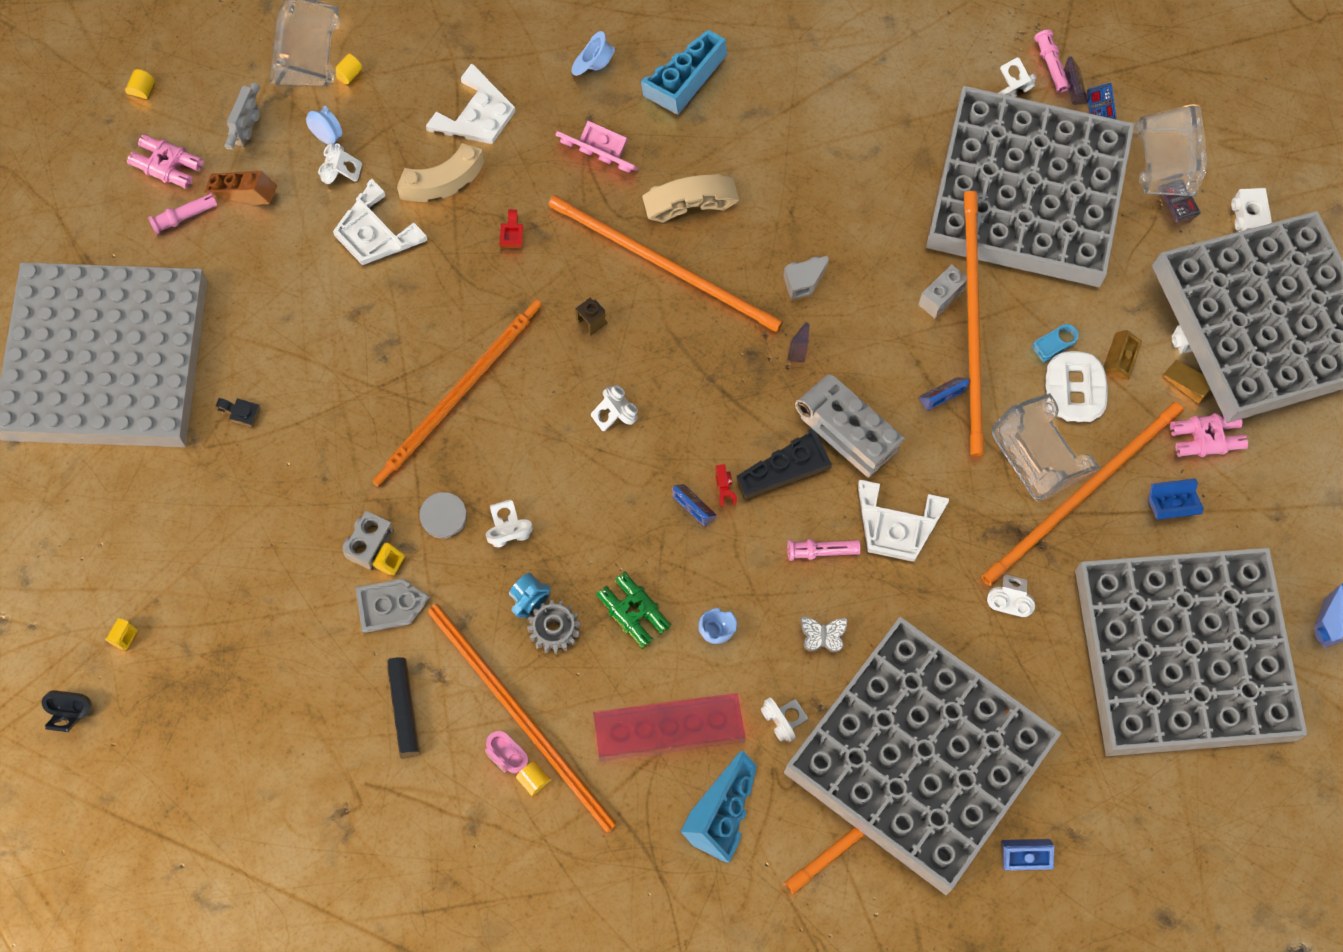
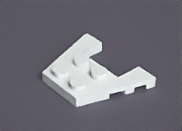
M470 64L461 77V83L477 90L476 94L456 121L435 112L427 123L426 130L432 133L435 131L443 132L448 136H464L468 140L493 144L514 115L515 107L473 64Z
M373 179L369 180L364 192L359 194L354 206L346 212L333 231L334 236L361 265L427 241V236L415 223H412L395 236L369 209L385 197V192Z
M859 480L858 490L867 551L914 562L946 508L949 498L928 494L924 516H918L876 507L880 484Z

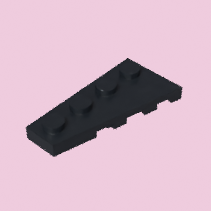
M811 428L804 436L792 440L790 445L782 450L778 449L773 452L768 459L759 461L737 475V482L745 499L829 470L832 468V463L816 431Z

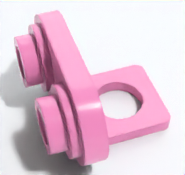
M496 731L488 736L486 740V754L504 773L509 771L510 773L518 774L528 765L527 754L506 733Z

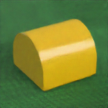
M350 53L347 54L336 66L337 79L344 84H349L362 70L361 63Z
M136 69L133 71L125 91L128 95L148 99L155 80L149 73Z
M383 543L372 565L386 574L395 576L405 554L390 543Z
M117 618L105 640L126 651L138 629L130 622Z
M535 761L525 766L516 776V779L532 797L551 782V779Z

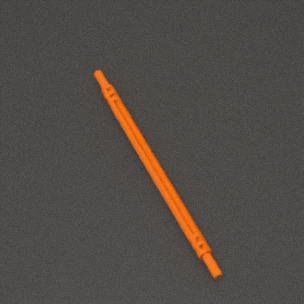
M535 299L523 314H519L413 433L385 462L386 466L372 480L377 487L393 471L396 472L495 360L530 323L531 317L542 306L539 300Z

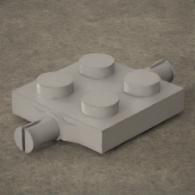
M251 83L250 87L242 86L228 117L229 136L224 147L229 150H233L234 145L244 147L246 141L251 138L254 122H257L260 117V109L256 103V95L260 89L257 83Z

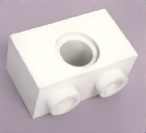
M1266 188L1239 189L1231 203L1232 210L1236 214V230L1240 232L1272 223Z

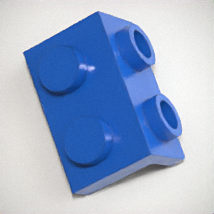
M1194 478L1151 484L1148 501L1156 519L1202 514L1204 507L1196 492L1197 480Z

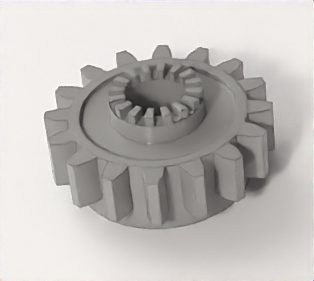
M550 600L548 605L541 603L539 610L533 609L535 616L528 618L529 623L532 625L528 626L527 630L529 633H533L530 635L531 642L537 640V649L544 646L545 653H548L551 648L555 654H558V648L567 651L566 645L568 643L574 646L575 641L573 637H579V631L575 629L580 628V622L575 621L578 618L577 612L571 614L572 607L570 605L564 607L563 601H560L559 604H554L553 600ZM551 624L560 625L559 629L555 631L548 629Z

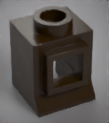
M591 297L575 308L576 321L580 323L585 320L588 323L587 333L590 336L608 323L605 320V309L596 300H592Z

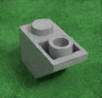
M816 256L808 261L801 263L793 262L784 267L783 278L791 300L813 294L827 270L828 256Z

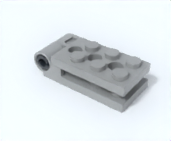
M828 374L795 402V407L801 415V419L868 478L898 452L899 445L905 439L904 436L833 375Z

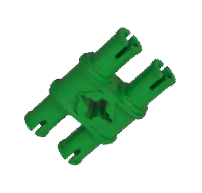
M624 571L621 573L622 577L618 575L614 581L627 594V598L620 601L608 586L603 587L604 591L600 589L596 596L609 609V616L618 622L623 628V632L630 634L640 647L644 649L647 647L646 644L649 645L654 640L640 625L644 619H648L660 634L665 632L664 629L668 630L672 624L658 610L660 608L659 604L649 597L645 592V588L637 586L628 573ZM630 607L633 609L638 607V613L635 611L630 612Z

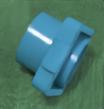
M531 573L525 574L509 591V596L516 602L512 612L516 617L529 618L533 614L534 608L539 610L541 603L545 604L551 595V587L548 584H542Z

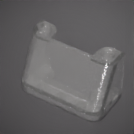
M284 0L276 18L269 83L278 86L327 87L333 83L335 71H332V66L328 64L331 35L334 29H338L341 17L338 16L339 7L316 0Z
M1190 104L1140 117L1139 121L1135 122L1134 133L1138 134V138L1144 141L1146 166L1139 175V183L1143 185V193L1196 196L1207 168L1200 105Z
M1051 393L1012 405L992 427V435L1031 496L1037 501L1046 500L1095 474L1100 469L1095 459L1089 454H1082L1076 458L1052 422L1057 417L1059 408Z

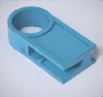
M1070 324L1061 325L1034 341V345L1031 347L1043 363H1045L1054 356L1072 348L1079 337L1078 331ZM1059 332H1070L1074 337V341H1062L1059 337Z

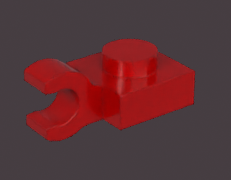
M508 209V224L501 223L500 247L522 248L524 227L523 224H518L516 209Z
M725 464L716 465L715 477L718 494L720 495L719 505L721 508H724V499L730 498L733 506H736L737 496L729 490V485H732L731 472H726Z

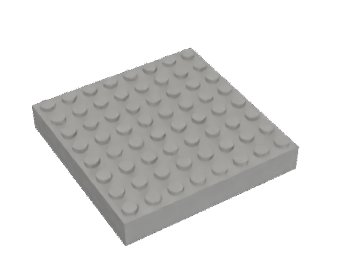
M963 86L958 101L926 248L966 257L964 192L976 191L978 199V260L1100 287L1107 274L1134 123Z
M1318 211L1165 251L1152 264V268L1227 423L1343 389V260Z
M20 262L0 378V441L186 447L208 282L203 270Z
M1269 548L1084 561L1076 568L1075 573L1106 756L1299 741L1307 735ZM1218 607L1226 610L1224 616L1228 617L1229 622L1228 630L1224 634L1221 633L1220 636L1215 634L1222 625L1221 618L1215 613ZM1239 609L1244 612L1241 618L1236 614Z
M899 617L787 764L784 774L943 894L947 895L954 888L1057 741L1061 732L902 617Z

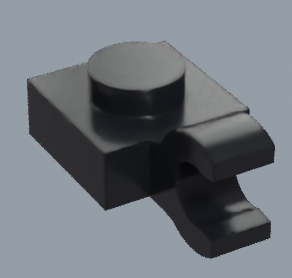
M218 398L215 406L218 408V412L230 415V422L253 428L260 410L259 404L237 398L235 404Z

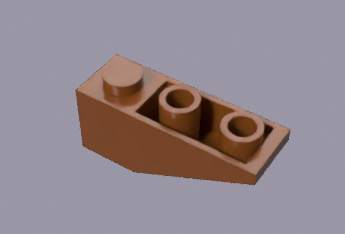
M262 171L211 174L204 193H212L216 197L247 204L262 205L271 203L277 185Z

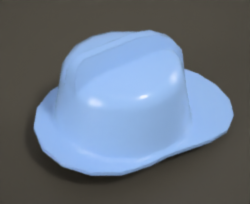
M599 31L592 36L587 46L576 58L571 70L573 75H580L587 69L600 70L609 63L615 48L606 41V35L603 31Z

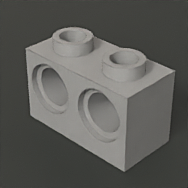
M951 264L922 292L918 305L935 319L965 290L967 276Z
M365 511L363 517L360 516L357 519L352 536L346 538L343 544V553L346 559L372 570L373 561L383 543H387L394 529L391 522ZM371 526L378 527L374 533L366 532ZM358 547H366L363 553H355Z

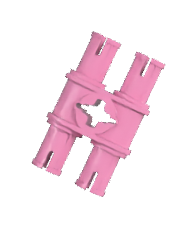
M142 134V138L138 142L139 147L150 150L153 154L150 158H147L132 151L130 155L134 157L128 156L127 163L144 170L147 176H154L161 179L164 183L172 182L188 189L190 186L187 183L192 184V176L177 170L180 165H185L195 171H199L200 167L203 166V158L188 153L184 147L168 143L166 139L157 140L147 134Z
M1214 413L1211 416H1193L1190 420L1172 421L1170 423V431L1174 430L1171 432L1172 436L1192 433L1195 441L1176 443V451H1180L1177 452L1178 457L1196 454L1200 457L1219 453L1224 455L1229 450L1247 449L1248 440H1243L1247 438L1245 434L1226 437L1223 431L1224 429L1241 428L1242 419L1227 423L1224 416Z

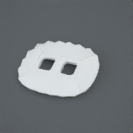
M1079 351L1063 352L1051 359L1047 365L1045 385L1049 408L1053 410L1056 416L1062 417L1066 421L1091 422L1096 418H1100L1106 410L1108 397L1107 379L1102 363L1094 355ZM1069 371L1082 372L1083 382H1070ZM1070 392H1082L1084 394V403H1072L1070 401Z

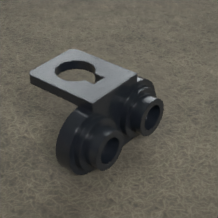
M52 690L44 695L41 702L43 709L53 715L46 723L45 729L69 732L78 720L87 716L92 709L90 699L81 693ZM66 720V723H68L66 725H55V723Z

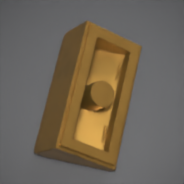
M1128 330L1115 333L1104 364L1105 372L1129 380L1142 340Z

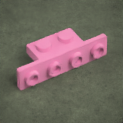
M587 121L579 141L561 132H556V136L561 137V143L572 147L573 143L579 145V151L590 156L592 152L600 155L599 160L611 164V161L619 163L618 168L630 173L631 169L637 171L639 168L620 159L628 138L590 121Z

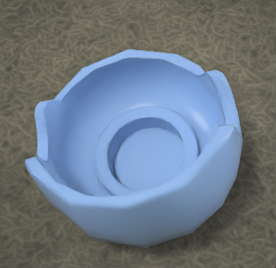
M719 608L706 611L699 619V633L707 642L712 644L725 643L736 632L737 620L731 611L723 612Z

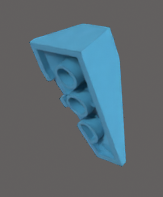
M740 751L695 805L680 831L694 847L727 863L730 862L740 842L741 833L738 832L740 821L745 819L747 811L743 808L746 796L751 794L757 768L756 764L744 751Z

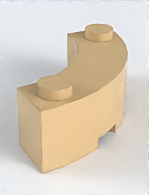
M461 143L457 152L439 166L429 169L404 168L397 185L400 199L412 202H428V199L439 197L444 199L457 193L458 189L467 183L470 184L482 169L484 164L483 150Z
M720 173L686 177L661 186H654L642 196L648 219L661 223L686 213L687 208L700 206L701 210L715 209L725 211L739 201L734 179L723 176Z

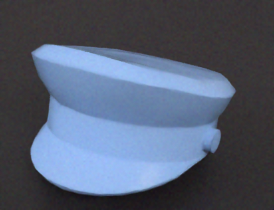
M323 105L320 111H311L307 114L306 123L308 128L323 143L334 145L342 137V129L338 120L326 106Z

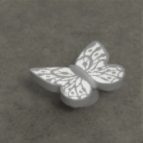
M801 617L802 631L807 636L804 641L806 650L812 652L819 648H827L835 653L841 651L843 641L840 637L844 635L847 627L846 618H840L827 625H821L809 617Z

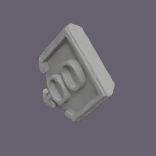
M403 578L355 587L362 633L410 625L430 596L423 591L421 592Z

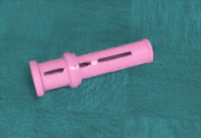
M1043 30L1037 33L1034 39L1039 43L1041 57L1048 64L1057 93L1066 92L1069 90L1070 85L1058 57L1059 48L1055 45L1052 38L1054 34L1052 30Z
M209 193L173 210L172 208L165 209L164 213L155 217L149 216L148 219L156 235H159L160 231L171 226L175 228L179 225L178 222L216 207L217 203L212 193Z
M808 539L805 542L788 540L789 561H793L794 558L813 560L816 556L860 555L859 540L815 542L812 539Z

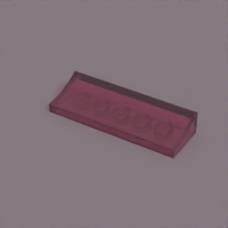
M738 693L593 712L599 762L745 743L746 739Z

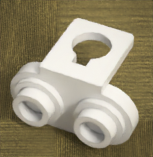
M1017 57L1000 67L1009 87L998 94L1017 97V89H1023L1025 93L1036 87L1034 84L1036 82L1035 79H1037L1035 74L1028 76L1020 58ZM1010 66H1017L1019 68L1020 80L1017 81L1016 78L1009 75L1008 69Z
M329 144L323 153L326 156L325 163L318 170L321 181L325 184H330L334 181L338 172L354 182L358 181L362 162L344 152V147L340 144ZM352 162L355 166L354 173H350L343 163Z
M618 385L605 388L603 391L604 400L591 413L592 418L602 431H606L618 417L629 425L634 424L638 419L637 407L627 401L624 397L625 391ZM609 408L611 412L608 414V421L603 422L600 418V412L602 409L607 410Z
M510 499L490 506L495 527L486 532V538L489 543L493 544L494 547H502L507 544V541L513 539L522 541L529 538L533 530L532 523L526 519L518 520L513 500ZM499 509H510L507 521L503 522V519L497 516Z
M1004 574L1003 587H995L988 593L987 602L994 610L1026 617L1031 615L1035 609L1033 597L1027 594L1026 579ZM1010 582H1016L1020 584V586L1015 587Z
M769 697L764 700V707L761 708L766 720L772 719L777 725L774 732L781 742L784 740L789 742L795 740L796 736L792 729L808 719L796 699L778 708L774 700ZM788 709H795L798 712L799 718L796 721L790 722L786 720L785 712Z

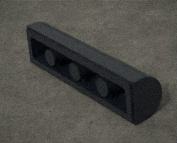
M403 657L389 658L387 660V669L399 755L401 759L415 757L420 754L407 660Z

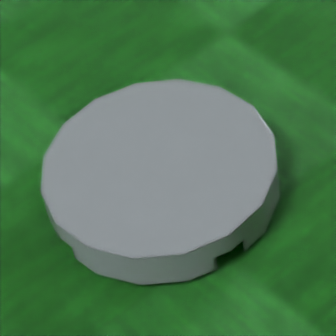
M439 492L431 495L424 501L420 508L419 518L422 527L429 535L435 538L447 539L463 529L466 523L467 512L464 503L458 496L447 492Z

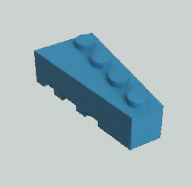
M709 30L704 32L688 44L686 50L680 54L676 53L671 57L672 60L655 69V73L649 78L646 76L641 80L643 96L678 115L727 56L726 39Z

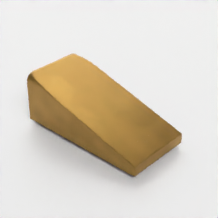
M1177 359L1162 375L1198 404L1211 390L1204 374Z

